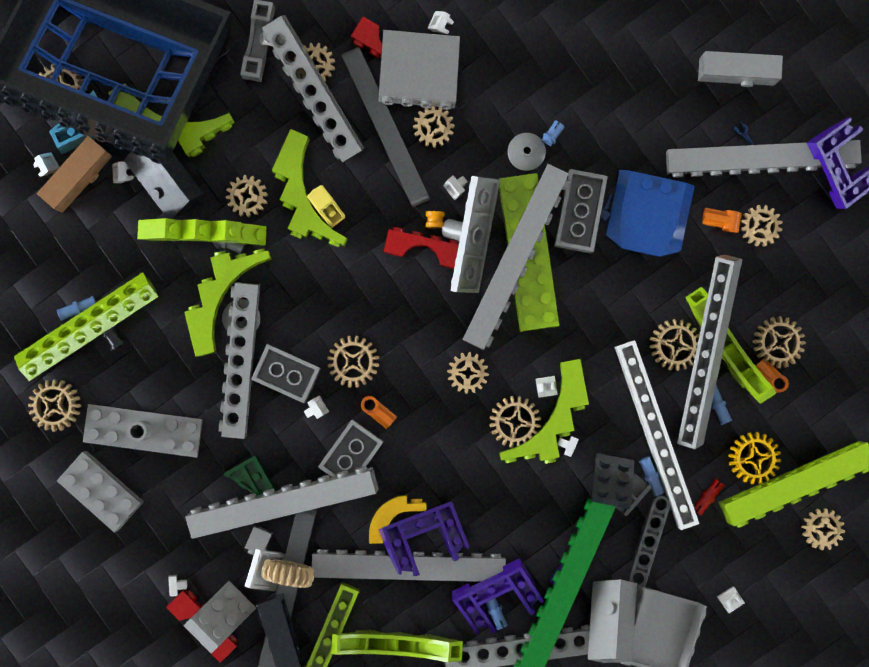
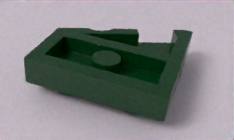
M257 455L224 473L227 478L237 482L243 489H247L251 494L256 493V496L262 495L266 490L275 489L273 482Z

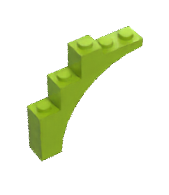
M122 91L119 92L114 102L115 105L133 112L137 111L141 103L135 96ZM147 107L142 114L156 121H160L162 116L154 113ZM229 113L212 120L187 122L178 141L188 157L191 155L195 157L203 152L202 149L205 148L202 143L203 140L209 141L216 136L215 133L229 130L235 122Z
M290 129L272 169V172L276 174L275 178L284 182L288 179L280 201L283 202L282 206L290 210L297 208L288 229L292 231L291 235L299 239L302 236L307 238L311 231V236L322 240L324 237L329 239V244L339 248L342 245L345 247L348 239L324 223L314 211L307 198L303 178V163L310 139L308 136Z
M168 218L138 220V239L148 241H206L264 246L266 245V226L227 220L205 221Z
M262 248L253 251L254 254L246 256V253L236 255L235 259H232L230 253L220 251L214 253V257H210L216 280H213V278L201 280L202 283L198 284V289L203 307L200 308V305L188 307L189 311H185L196 357L217 352L215 322L218 309L225 294L232 284L246 271L260 263L271 260L269 251H265Z
M702 287L685 297L700 328L708 293ZM728 328L722 359L727 363L733 378L742 388L745 387L761 404L775 395L776 391L749 359Z
M580 359L560 363V393L550 418L539 430L538 434L532 436V439L527 440L526 443H522L518 447L499 452L501 460H505V463L517 461V457L524 456L525 460L536 458L535 454H539L540 461L544 460L546 464L556 462V458L560 457L555 434H559V437L569 436L570 432L574 431L570 408L577 411L585 409L584 405H589Z
M358 630L351 633L332 634L331 654L398 655L444 662L462 661L463 641L430 634L412 635L402 632L383 633L374 630Z

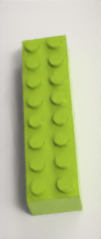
M537 173L499 179L507 246L539 183ZM545 224L541 230L545 233L540 243L536 241L533 247L536 252L532 260L527 259L525 266L528 268L523 278L519 276L516 282L519 284L515 293L520 332L559 326Z
M855 442L718 502L727 523L738 528L748 524L747 520L763 518L766 516V512L771 510L773 512L779 511L784 508V504H795L801 501V497L805 495L809 497L816 495L821 488H832L837 485L839 480L844 479V481L854 478V474L858 472H869L868 442Z

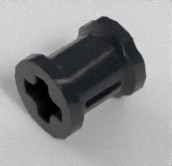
M116 326L108 329L101 335L110 345L111 352L126 343L117 333Z

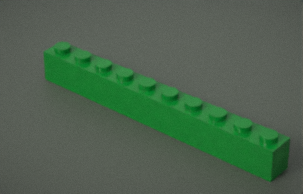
M588 498L584 507L586 513L584 517L580 516L576 527H578L576 535L572 534L568 545H571L568 553L564 552L561 558L562 567L560 571L556 570L553 576L554 585L552 588H548L544 597L547 599L544 606H540L536 615L539 617L536 624H532L528 633L531 635L528 642L525 641L520 651L523 653L520 660L517 659L513 667H545L616 506L591 502V499Z

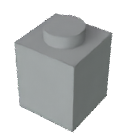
M255 525L245 546L248 549V553L254 555L256 549L266 550L273 532Z

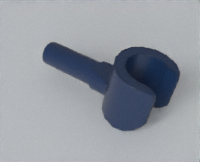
M740 121L742 124V129L740 130L734 126V130L739 135H743L750 145H755L748 134V126Z
M609 194L601 210L600 219L606 221L611 215L607 209L614 195Z

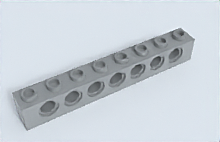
M280 16L262 27L264 39L272 44L274 48L272 51L278 60L281 59L284 64V72L293 79V87L297 93L302 94L305 107L308 110L311 109L314 114L313 120L318 127L321 126L323 129L325 140L332 144L335 157L344 162L362 151L364 146L286 16ZM280 34H283L286 38L284 45L278 42ZM289 51H293L296 54L295 61L289 60ZM299 68H303L306 71L305 78H301L298 75ZM309 85L315 86V95L308 92ZM320 101L326 104V111L319 110L318 103ZM329 118L336 121L335 128H331L328 125ZM339 135L345 136L346 144L338 142Z
M237 282L235 286L231 287V298H234L233 305H230L229 317H232L231 325H228L227 336H230V344L226 345V355L229 356L228 363L224 365V374H227L226 382H223L222 386L225 401L221 402L220 412L223 413V420L219 422V431L222 432L221 437L239 439L247 437L260 284ZM242 297L247 298L249 301L247 308H242L239 304ZM239 317L246 318V327L238 325ZM238 336L245 338L244 346H239L236 343ZM236 355L243 357V365L235 363L234 358ZM233 375H240L242 383L235 384L233 382ZM236 393L240 396L239 403L232 402V394ZM230 413H236L238 415V422H232L230 420Z
M590 624L582 625L581 629L573 630V627L562 628L558 638L564 639L565 644L560 648L554 645L548 660L587 655ZM524 633V637L517 638L516 635H507L502 640H497L496 637L487 638L485 642L478 643V640L467 641L463 645L462 652H468L469 658L465 661L445 662L446 667H499L514 665L517 659L520 660L523 654L516 651L517 645L525 641L528 642L531 635ZM576 636H583L584 641L582 644L576 645L574 644V638ZM500 646H505L508 649L505 655L497 653V649ZM486 649L489 654L487 657L481 658L478 656V651Z

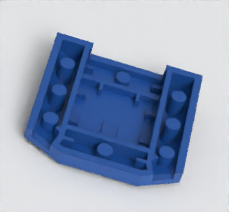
M619 170L610 211L611 215L609 216L605 236L614 241L621 249L661 257L680 252L695 186L634 171Z

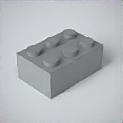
M267 344L251 380L302 403H306L321 368Z
M352 419L318 467L331 477L337 476V473L342 471H348V473L355 472L356 468L368 465L384 441Z
M228 581L184 627L212 653L256 607Z

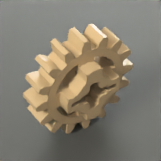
M310 43V48L304 45L308 54L313 52L310 58L313 63L314 60H317L319 65L315 66L319 72L324 71L321 76L326 82V76L332 77L330 70L335 71V67L331 65L335 63V59H330L333 55L332 52L326 53L328 48L325 46L321 49L320 43L316 47ZM321 54L325 56L327 63L321 60ZM299 68L298 75H303L302 78H305L306 73L302 68Z
M432 106V110L425 108V113L419 111L420 118H414V121L418 124L413 125V129L418 130L414 133L415 136H421L419 142L426 141V147L432 143L433 148L436 147V143L443 146V140L449 142L448 135L453 136V132L450 129L455 127L454 124H450L453 117H447L449 111L447 110L443 113L440 107L438 110H435V106ZM433 114H434V117H432V118H430V119H426V118H425V117H427V116H429V115H433ZM441 117L445 120L447 127L441 124ZM437 119L438 129L435 128L431 134V126L429 125H433ZM421 126H422L423 128H426V130H427V135H426V136L423 134V132H422V130H421ZM438 134L443 135L440 138L433 139Z
M246 175L243 176V180L237 177V183L230 182L232 189H227L230 195L226 196V199L231 200L228 206H234L232 210L234 213L239 210L240 216L246 213L247 217H250L251 212L258 215L257 209L259 208L263 211L262 203L267 204L264 197L268 196V193L263 192L266 189L265 185L259 186L261 180L258 179L255 182L254 176H251L250 180H248ZM246 184L244 188L237 189L239 186ZM254 186L257 187L259 196L255 195ZM249 192L251 198H247L245 201L243 194ZM234 196L239 198L240 206L236 204ZM257 203L254 207L248 208L250 204Z
M757 205L755 210L753 208L748 209L750 214L744 213L743 216L746 220H741L740 222L744 224L740 231H745L742 237H749V244L755 241L756 247L760 243H762L763 247L767 246V241L770 244L774 243L773 238L778 239L780 236L777 232L782 231V228L778 227V225L783 222L777 220L780 214L774 215V208L768 211L767 205L762 209L760 205ZM759 213L765 214L769 217H762ZM750 219L753 222L751 229H749ZM768 222L763 228L755 230L760 223ZM773 223V231L771 232L770 227ZM754 234H759L762 238H757Z
M469 352L467 357H465L461 353L460 359L456 356L454 357L455 364L449 363L452 370H447V372L452 373V376L448 380L454 381L451 385L452 387L459 386V392L463 388L465 389V394L468 393V389L475 393V387L482 389L480 383L487 382L483 378L484 376H489L488 373L484 372L488 366L482 365L484 359L477 360L478 354L471 357V352ZM466 360L464 367L456 369L460 362ZM472 361L478 364L481 371L475 370L472 366ZM469 367L470 371L477 373V375H470L469 379H467L466 375L459 373V371H465ZM455 375L462 377L464 380L463 385L457 381ZM480 377L476 384L470 386L473 378Z
M823 508L822 512L819 509H815L816 514L809 512L810 518H804L807 524L801 527L806 529V532L802 533V535L809 537L806 542H813V548L819 545L820 550H824L825 546L831 550V544L838 546L837 539L843 540L840 533H845V530L841 529L844 522L838 521L841 516H834L835 511L830 510L828 513L827 508ZM830 519L834 522L835 527L830 524ZM825 526L831 530H826L822 532L816 528ZM812 532L816 533L818 541L813 537Z

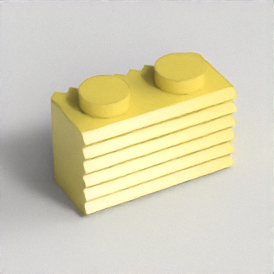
M323 185L313 189L307 195V198L330 228L345 218L344 213Z

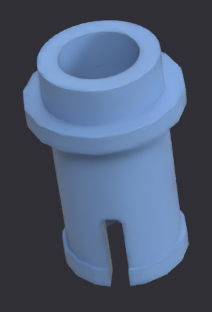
M555 120L547 133L543 134L542 141L549 146L555 144L556 138L565 127Z

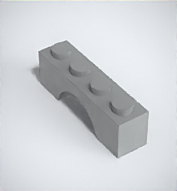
M254 0L250 37L246 53L243 57L240 74L243 79L262 82L268 45H261L259 40L261 33L264 32L262 27L273 21L275 6L272 2Z

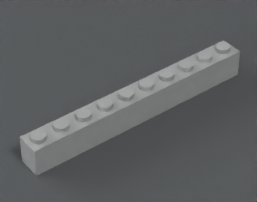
M850 140L838 149L846 169H855L857 165L862 163L860 140ZM807 143L668 149L666 151L667 175H672L673 178L684 177V174L699 177L703 176V173H710V176L722 175V172L738 175L741 174V171H748L749 174H758L760 170H768V173H777L779 169H787V172H796L798 168H806V171L818 170L817 167H822L819 159L813 158Z
M547 164L465 333L464 341L484 350L485 346L490 347L494 338L491 334L494 329L498 330L502 319L499 317L502 311L507 312L511 303L508 301L510 294L515 295L519 284L516 282L519 276L523 278L528 268L525 266L527 259L532 260L536 252L533 247L536 241L540 243L545 233L541 230L544 224L549 225L553 217L550 212L553 207L557 208L562 198L558 195L561 189L566 190L570 180L567 179L569 173Z
M725 254L715 258L677 444L697 449L704 444L742 259Z
M358 467L355 469V472L351 473L342 471L337 473V476L331 478L329 475L319 477L318 481L314 482L305 480L300 482V485L294 487L292 484L281 487L282 490L278 491L269 489L256 496V493L249 494L242 500L232 498L227 500L225 504L220 505L219 502L208 505L209 508L205 509L201 507L193 508L185 516L191 538L376 494L379 488L373 467Z
M317 549V552L312 554V568L314 569V578L482 582L502 572L503 566L506 565V558L502 557L500 553H490V557L482 556V553H471V556H463V553L458 552L457 555L460 558L457 561H453L452 557L445 556L444 552H432V555H425V552L414 551L413 558L420 575L413 576V572L402 571L401 575L398 574L386 551L377 550L375 554H367V550H355V553H348V550H336V553H328V549Z

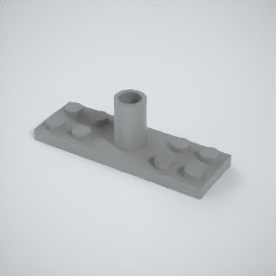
M472 176L463 222L447 219L443 224V236L460 241L450 291L479 293L500 184L499 179Z
M88 404L83 442L197 458L203 419ZM139 425L144 429L143 436H139L137 433Z

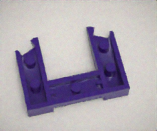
M851 118L840 121L807 142L813 158L819 159L832 187L829 194L835 207L839 209H847L869 192V166L850 177L838 152L840 147L863 131L861 126L853 128L848 124L851 122Z
M452 501L379 529L383 543L398 574L401 575L402 571L413 572V576L420 575L407 539L430 530L439 529L453 561H457L460 558L457 553L462 547L469 548Z
M520 558L503 566L502 572L472 587L468 583L452 591L453 602L476 634H479L478 628L490 627L491 633L497 632L483 604L504 593L514 590L530 615L535 613V608L532 606L538 599L541 603L544 602V598Z

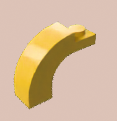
M407 495L397 496L385 502L377 510L371 521L369 544L383 543L379 529L388 526L397 514L408 511H426V502H422V499H411V502L407 503Z

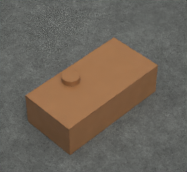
M87 136L38 191L37 195L53 209L63 213L82 190L98 178V172L113 156L95 140Z

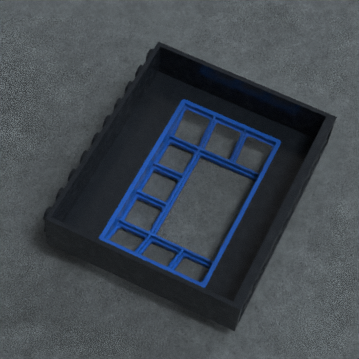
M19 0L0 34V100L9 106L15 105L20 107L27 113L38 114L47 121L53 120L58 122L62 127L76 129L80 134L94 136L100 142H109L118 149H127L136 156H145L154 163L166 165L230 33V12L201 0ZM59 5L81 19L72 36L51 23V19ZM89 22L165 52L145 93L67 63L86 23ZM46 29L51 30L69 42L60 59L38 45ZM34 52L56 65L50 79L26 70ZM172 55L191 57L183 74L164 72ZM63 69L85 77L79 90L57 82ZM160 79L180 80L171 98L152 95ZM91 80L114 88L108 101L85 93ZM120 91L142 99L136 112L114 104ZM149 102L168 104L160 121L142 115Z

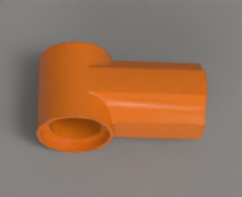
M705 208L702 224L722 228V230L739 233L742 213Z
M764 357L755 365L756 368L773 386L776 393L785 391L789 385L788 379L781 375L774 366H771L769 361L764 362ZM776 379H780L783 382L782 389L775 388L774 381Z
M366 396L361 401L362 410L385 429L397 418L394 413L373 396ZM368 399H372L375 402V407L371 410L366 409L364 406L365 401Z

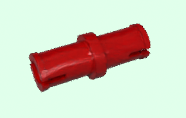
M716 478L708 489L701 493L702 496L693 506L695 511L702 506L697 512L701 516L711 502L714 503L716 501L715 497L725 487L724 484L720 483L715 488L720 482Z

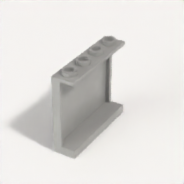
M383 30L378 102L386 105L399 103L403 106L421 105L423 108L435 106L444 110L454 108L457 95L460 36Z
M638 585L633 661L620 663L638 667H689L690 659L695 651L696 640L700 635V627L706 616L707 606L696 601Z

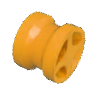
M426 212V217L428 218L425 224L426 228L443 227L445 212Z

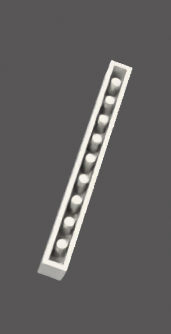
M636 341L614 347L663 488L670 501V508L677 528L683 530L699 524Z

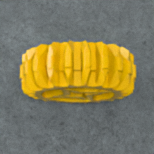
M755 432L753 438L751 433H747V439L744 435H741L740 439L742 442L734 441L738 447H730L735 453L728 455V457L734 458V461H730L729 465H736L731 471H739L736 475L737 478H741L744 475L743 482H747L750 478V484H754L756 479L758 484H762V477L765 481H769L768 474L773 477L775 476L772 469L779 470L775 462H781V459H776V456L780 455L781 452H774L778 445L773 444L771 446L773 439L769 438L766 441V434H763L760 438V434ZM754 442L762 444L768 452L760 453L757 447H755ZM749 444L748 454L740 458L742 450ZM754 453H755V455H757V456H763V457H759V459H756V463H755V464H754L755 461H750V460H748V459H751L752 457H754ZM769 458L767 467L761 472L762 462ZM749 463L755 474L746 472L741 464Z

